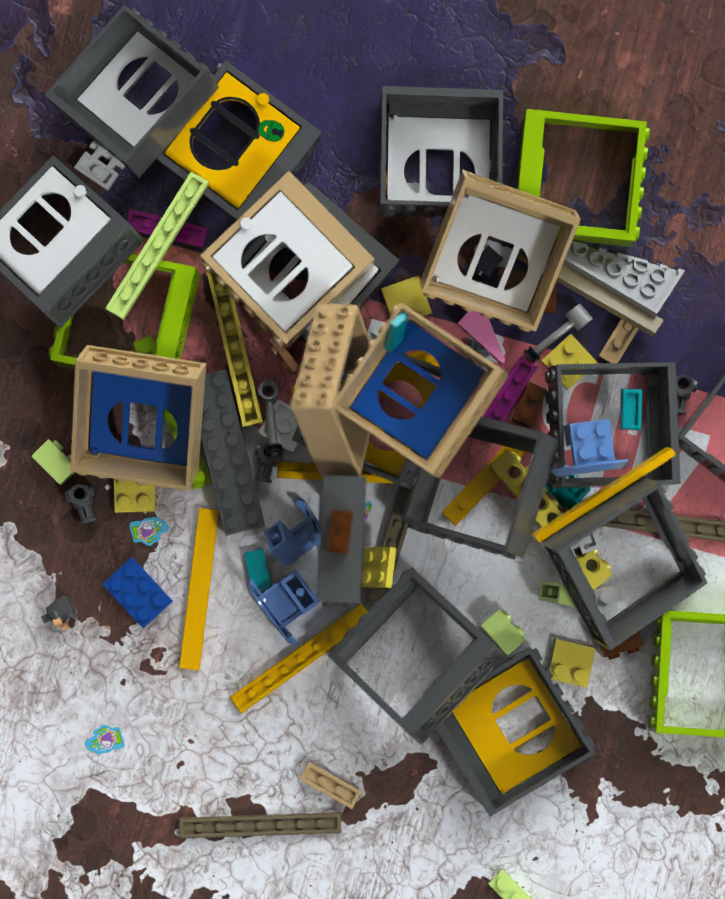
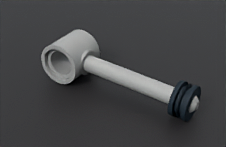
M581 303L565 315L568 319L566 323L536 347L532 348L529 346V349L524 350L528 360L535 363L536 359H540L538 354L572 327L578 331L593 319Z
M264 381L258 387V400L262 405L266 406L270 442L266 446L268 456H279L283 454L282 444H279L277 441L274 404L278 400V386L273 381ZM265 391H271L273 395L265 396L263 393Z

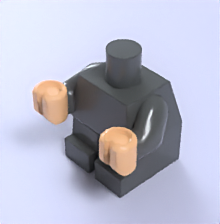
M66 595L52 602L46 608L47 614L41 616L44 623L51 621L55 627L59 626L61 631L69 628L66 622L67 619L78 618L72 600Z

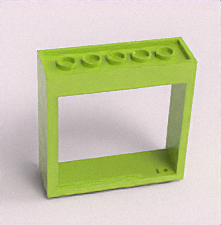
M526 109L523 121L517 189L540 197L544 148L542 147L544 123L638 133L636 156L632 159L625 230L578 225L572 240L631 247L639 238L640 227L636 226L642 212V207L638 206L644 192V187L640 186L642 180L645 179L646 167L642 166L647 159L648 148L644 147L650 133V128H646L647 122ZM560 226L556 239L558 238L562 226Z
M131 254L124 263L133 265L138 255ZM161 260L155 270L172 273L156 341L158 347L155 356L181 359L201 274L196 267ZM72 316L61 328L57 325L55 326L53 336L56 338L54 345L50 346L49 357L57 366L75 369L77 358L64 356L73 320Z
M668 610L654 620V626H657V634H653V646H656V654H652V666L655 667L654 674H651L650 685L654 689L653 695H650L649 698L652 715L648 717V727H651V731L655 733L725 737V730L664 726L665 697L668 695L672 621L725 624V614Z

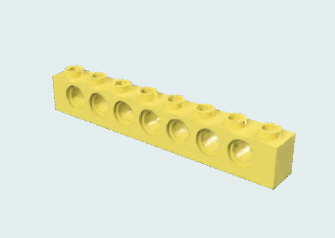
M207 272L243 428L263 424V419L235 300L229 293L231 290L228 287L224 289L216 281V275L214 273L210 275Z
M508 450L494 461L490 467L519 501L522 491L521 486L525 481L529 467L524 468L520 463L522 460L515 451L511 452ZM512 466L519 470L516 478L509 476L508 470ZM546 488L542 496L544 506L538 509L535 519L540 528L548 524L547 516L550 513L556 514L557 517L562 515L558 509L560 507L559 503L553 497L550 499L546 495ZM597 549L585 554L576 555V559L592 590H595L613 575L610 572L612 568L607 561H601L597 556L599 553ZM590 559L594 560L596 564L595 569L592 571L586 568V562Z

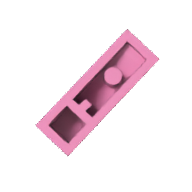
M475 310L473 312L468 311L458 322L457 326L502 365L505 362V358L489 318L482 316L481 312Z

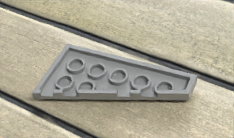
M571 242L563 262L564 264L654 317L657 316L685 272L682 269L674 270L667 268L668 266L660 264V266L651 264L648 260L618 252L617 254L606 252L607 250L603 248L598 250L588 247L584 243Z

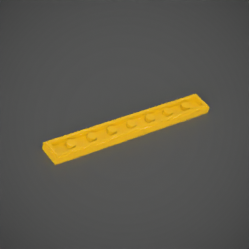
M668 447L664 448L532 533V538L537 542L544 541L676 455L674 450Z
M199 508L179 667L183 669L200 670L219 510Z
M360 603L356 608L350 610L229 698L242 714L331 650L335 644L340 643L344 639L346 632L353 629L358 624L360 617L367 614V611Z

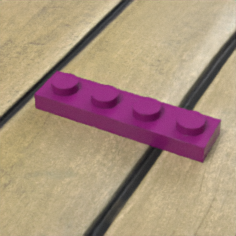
M130 209L127 222L138 233L151 236L162 217ZM184 223L174 242L203 249L208 229Z
M520 357L484 417L504 422L537 369V366Z

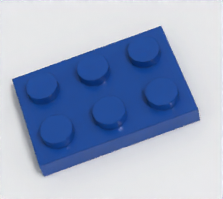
M133 557L102 584L143 629L173 602Z

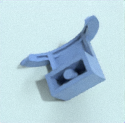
M609 419L573 423L564 426L566 446H571L573 466L551 469L550 472L561 477L588 472L623 469L628 464L629 459L615 460Z
M297 496L293 497L294 502L304 513L306 519L292 530H289L279 520L265 531L271 554L285 568L289 564L295 563L305 552L312 550L314 545H321V526L305 500Z
M294 569L263 593L259 591L253 580L249 579V591L276 629L288 643L299 644L285 626L300 615L310 611L320 602H318V599L298 571Z

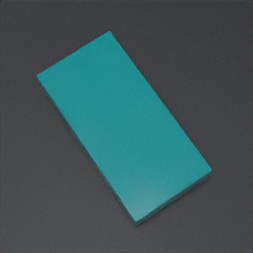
M401 312L390 323L385 343V350L389 353L403 341L409 317L405 312Z
M623 388L620 394L619 429L639 431L641 430L642 390Z
M264 549L244 553L249 579L253 580L259 591L270 588L272 583Z

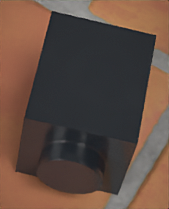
M488 245L481 253L474 272L480 277L485 275L488 278L503 261V257Z

